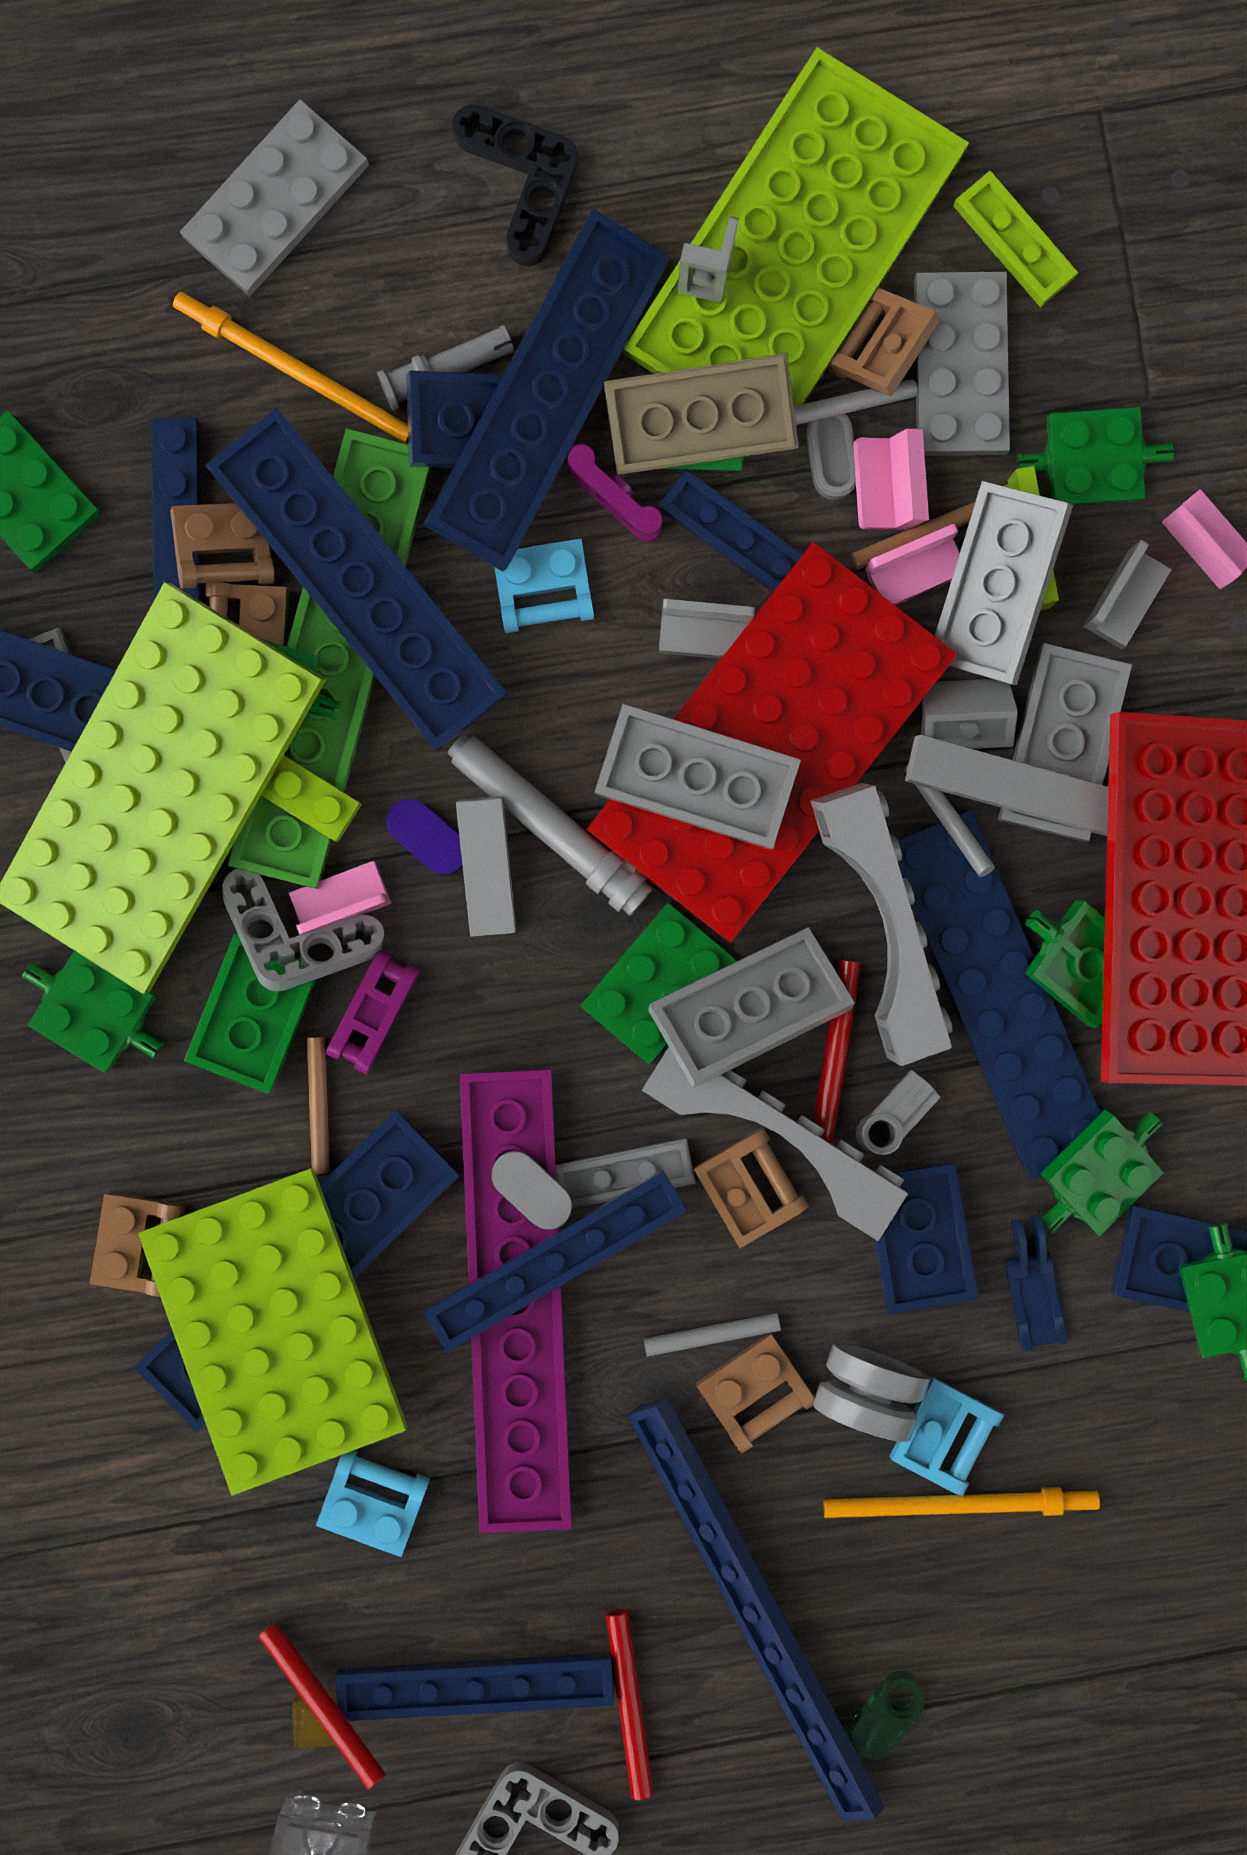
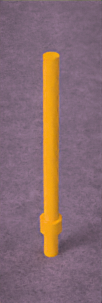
M182 291L176 295L173 307L201 323L202 330L217 339L225 337L405 444L408 443L407 423L233 322L231 315L217 306L213 305L210 308Z
M1043 1487L1040 1492L823 1499L824 1518L1042 1511L1043 1516L1063 1515L1066 1510H1098L1100 1508L1098 1491L1062 1492L1061 1487Z

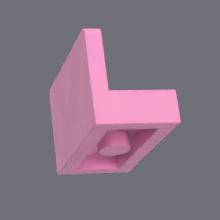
M905 429L891 438L860 437L853 442L859 527L872 530H908L929 520L923 429Z
M1201 489L1162 521V524L1219 589L1233 582L1247 568V542Z
M955 523L871 559L865 572L872 588L892 604L898 605L951 582L960 554L953 540L958 533Z
M375 861L321 880L317 889L306 886L289 893L300 922L296 926L299 935L392 904Z

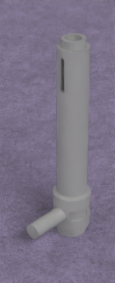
M464 733L450 747L447 754L453 758L451 763L490 797L503 796L504 809L587 879L586 885L597 894L600 892L605 894L610 899L608 904L619 912L622 909L631 916L654 889L645 882L647 877L614 851L610 852L476 736L470 738Z

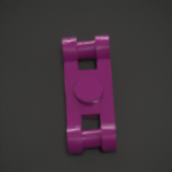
M582 444L574 446L568 453L570 476L639 540L645 543L657 540L662 528V516L659 510L651 506L641 507L631 498L634 492L623 479L617 475L610 479L595 465V455L590 447Z
M379 950L374 957L326 1051V1055L336 1060L342 1057L354 1063V1069L365 1075L368 1074L373 1066L380 1048L420 974L419 969L409 964L403 967L392 961V955L382 950ZM382 977L397 983L391 995L376 988ZM354 1030L369 1037L364 1048L350 1041Z

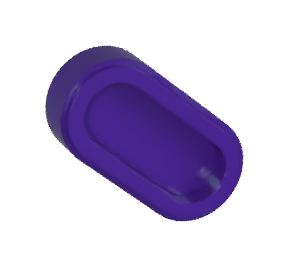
M405 799L399 801L390 809L387 816L389 833L431 871L441 875H448L457 872L463 866L459 834L423 803L414 799Z

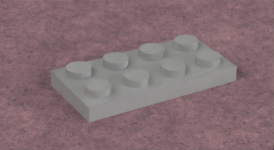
M299 99L183 227L180 233L190 245L250 297L369 166L367 158Z
M1007 272L916 273L914 278V302L936 311L940 320L915 359L916 384L918 387V394L916 396L917 429H923L925 456L1007 455L1010 451Z
M984 481L981 482L935 633L936 638L958 654L949 666L1017 685L1073 505Z
M1046 643L1040 645L1012 760L1103 785L1109 762L1110 714L1121 712L1132 665ZM1000 808L998 821L1083 842L1090 840L1091 832Z
M622 704L594 793L772 850L801 760Z
M808 927L651 1003L648 1011L692 1088H695L851 1010L855 1002Z

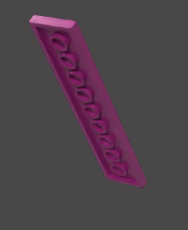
M552 1069L460 1074L469 1283L559 1231V1227L555 1229H542L534 1225L495 1188L492 1181V1169L495 1162L501 1155L509 1151L527 1153L556 1179ZM561 1286L471 1338L480 1533L565 1530L572 1527Z

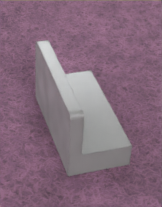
M729 216L721 251L684 243L680 259L677 293L722 303L733 256L739 218Z
M1140 540L1128 550L1083 626L1120 649L1127 646L1172 570L1145 554L1149 544L1143 540Z
M663 599L658 653L721 659L752 618H754L755 608Z
M995 679L936 681L921 700L923 710L921 735L970 749L1013 747L1017 707L1009 683Z

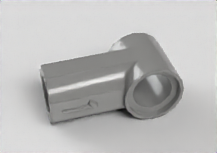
M910 1070L870 1115L861 1119L856 1129L858 1144L868 1153L886 1155L894 1152L899 1148L903 1138L940 1099V1096L922 1077ZM876 1121L885 1123L890 1131L888 1142L881 1147L873 1145L868 1135L871 1125Z

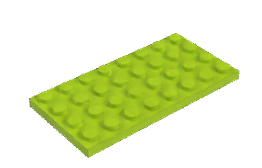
M817 47L691 242L693 245L721 251L729 216L739 218L734 251L722 303L677 293L679 261L623 348V354L656 374L788 353L794 406L804 404L827 369L832 357L838 351L868 304L871 296L886 277L964 155L969 142Z
M164 582L0 883V904L71 949L76 950L79 954L142 994L150 992L326 679L175 585Z

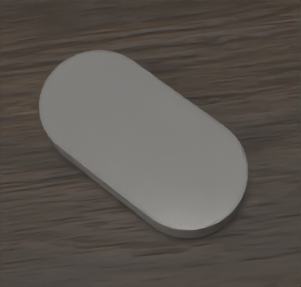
M846 414L808 422L806 440L815 489L821 496L830 500H840L849 496L856 487L854 436L850 419Z
M509 1151L497 1159L492 1169V1181L495 1188L534 1225L542 1229H555L568 1220L572 1210V1200L569 1192L530 1155L522 1151Z

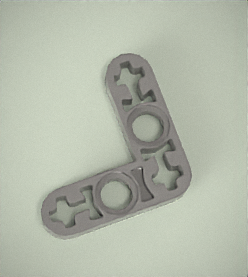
M235 869L224 879V904L257 979L268 990L283 991L371 960L379 950H382L384 939L383 926L376 918L364 914L356 915L289 939L266 885L259 874ZM243 885L246 890H251V904L253 907L247 911L243 895L236 893V886ZM263 920L270 923L274 930L270 936L259 939L251 936L247 928L252 922ZM362 931L365 936L371 935L370 944L364 945L361 939L355 940L356 932ZM338 937H342V945L347 944L345 954L342 953V946ZM321 943L331 947L334 955L328 961L318 962L311 959L307 951L311 946ZM295 952L300 953V962L303 969L299 968L298 960L294 962ZM277 960L280 966H285V974L278 975L275 970H270V962Z
M514 1762L508 1765L501 1773L455 1855H477L479 1846L486 1850L484 1855H506L526 1820L585 1855H611L619 1841V1827L616 1817L609 1810L532 1765L524 1762ZM521 1778L526 1779L528 1792L523 1790L519 1792L512 1809L506 1804L512 1789V1784L509 1781L517 1784ZM555 1799L565 1800L571 1806V1815L563 1821L551 1819L546 1812V1806ZM582 1811L585 1813L583 1824L579 1823L578 1830L575 1832L573 1828L577 1825L579 1813ZM492 1816L502 1817L507 1821L509 1831L502 1837H491L483 1828L484 1822ZM600 1825L606 1826L607 1838L600 1836L596 1842L590 1839L591 1830L589 1828L597 1830Z

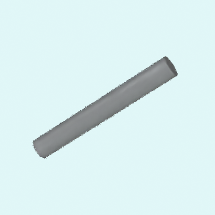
M914 379L901 381L892 396L871 388L794 406L796 425L914 398L918 394L916 381Z
M915 784L978 876L983 877L989 874L995 866L943 792Z
M773 1313L644 1338L646 1355L649 1357L781 1331L778 1314Z

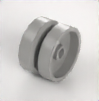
M833 1343L826 1366L833 1376L840 1380H828L820 1383L813 1403L814 1408L823 1415L858 1431L892 1441H910L918 1418L910 1407L903 1403L913 1404L924 1400L931 1379L929 1375L912 1365L885 1354L848 1343Z

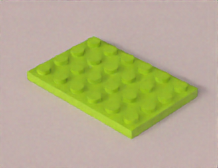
M314 1167L138 1233L231 1496L407 1430V1423Z

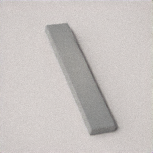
M924 735L915 736L905 778L906 782L1107 836V786Z

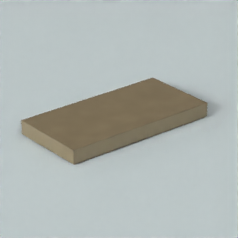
M788 353L604 382L617 475L799 448Z

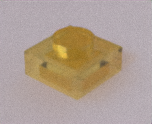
M336 1693L329 1694L337 1705ZM294 1696L292 1701L294 1748L336 1746L300 1696Z

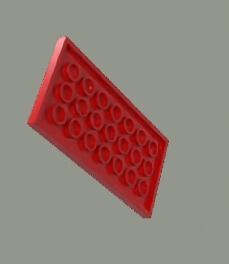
M812 542L673 719L801 760L773 849L760 847L611 799L586 830L731 943L819 831L810 800L854 786L958 654Z
M1130 712L1110 714L1101 1082L1247 1086V720Z

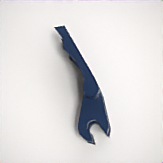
M1037 1214L1030 1216L1035 1254L1027 1255L1024 1227L1021 1220L1018 1221V1218L1011 1219L1016 1258L1004 1260L1020 1346L1023 1352L1031 1351L1032 1347L1057 1342L1059 1345L1068 1343L1055 1283L1053 1260L1050 1252L1046 1250L1045 1230L1041 1217H1037Z

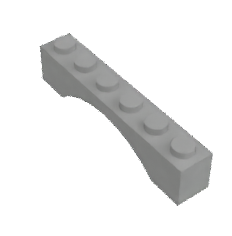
M860 783L810 800L823 844L840 855L861 876L873 894L883 919L887 939V974L883 995L876 1010L875 1019L887 1058L900 1066H904L952 1048L948 1033L952 1032L951 1020L945 1008L940 1007L936 991L940 989L939 979L933 966L927 964L923 948L927 947V938L921 924L914 920L910 906L915 902L914 893L906 878L902 879L898 861L902 860V853L896 837L893 834L890 835L885 817L889 816V808L885 796L880 790H876L875 785Z
M668 1047L643 1087V1092L679 1115L697 1113L729 1114L757 1122L780 1134L798 1148L816 1168L831 1194L838 1216L879 1241L908 1195L905 1190L900 1188L904 1179L882 1165L874 1172L860 1163L864 1154L840 1140L837 1147L821 1138L825 1129L803 1115L795 1122L781 1113L786 1105L762 1090L757 1098L743 1089L747 1080L732 1070L692 1088L670 1047Z

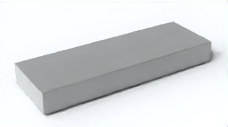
M503 796L457 800L456 810L470 937L515 933L516 920Z
M686 1138L556 1164V1180L569 1192L572 1200V1209L610 1201L664 1170L674 1188L696 1183Z

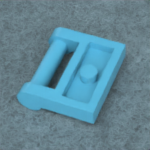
M581 539L517 549L511 563L504 572L495 568L505 634L518 632V627L577 617H580L581 621L594 619ZM576 589L577 599L515 609L514 598Z
M931 1375L924 1400L917 1402L913 1409L918 1419L911 1440L908 1442L897 1441L890 1454V1458L892 1461L941 1487L963 1496L969 1485L966 1479L993 1426L999 1427L1005 1414L995 1407ZM969 1412L977 1418L950 1471L944 1470L940 1466Z
M355 1450L341 1455L316 1526L402 1557L430 1478L417 1474L415 1478L358 1457V1451ZM352 1474L409 1495L407 1504L347 1483L349 1475Z

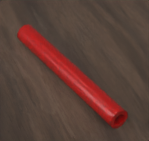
M839 960L837 975L856 1003L862 963ZM855 1004L851 1010L831 1019L829 1022L814 1123L825 1129L821 1138L830 1143L834 1142Z
M615 1609L606 1613L630 1793L631 1798L634 1800H645L652 1797L654 1792L629 1614L626 1609Z
M277 1622L272 1624L258 1638L366 1789L370 1790L387 1774Z

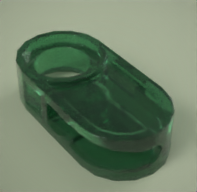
M895 1671L888 1674L854 1717L851 1724V1735L855 1748L861 1756L869 1760H880L887 1757L921 1714L925 1705V1696L919 1681L914 1675L906 1671ZM900 1685H906L914 1691L912 1703L903 1708L896 1707L889 1701L891 1691Z

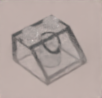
M300 1795L294 1798L286 1797L278 1816L269 1855H369L376 1812L365 1811L364 1807L354 1803H343L339 1806L322 1804L317 1798L307 1795Z

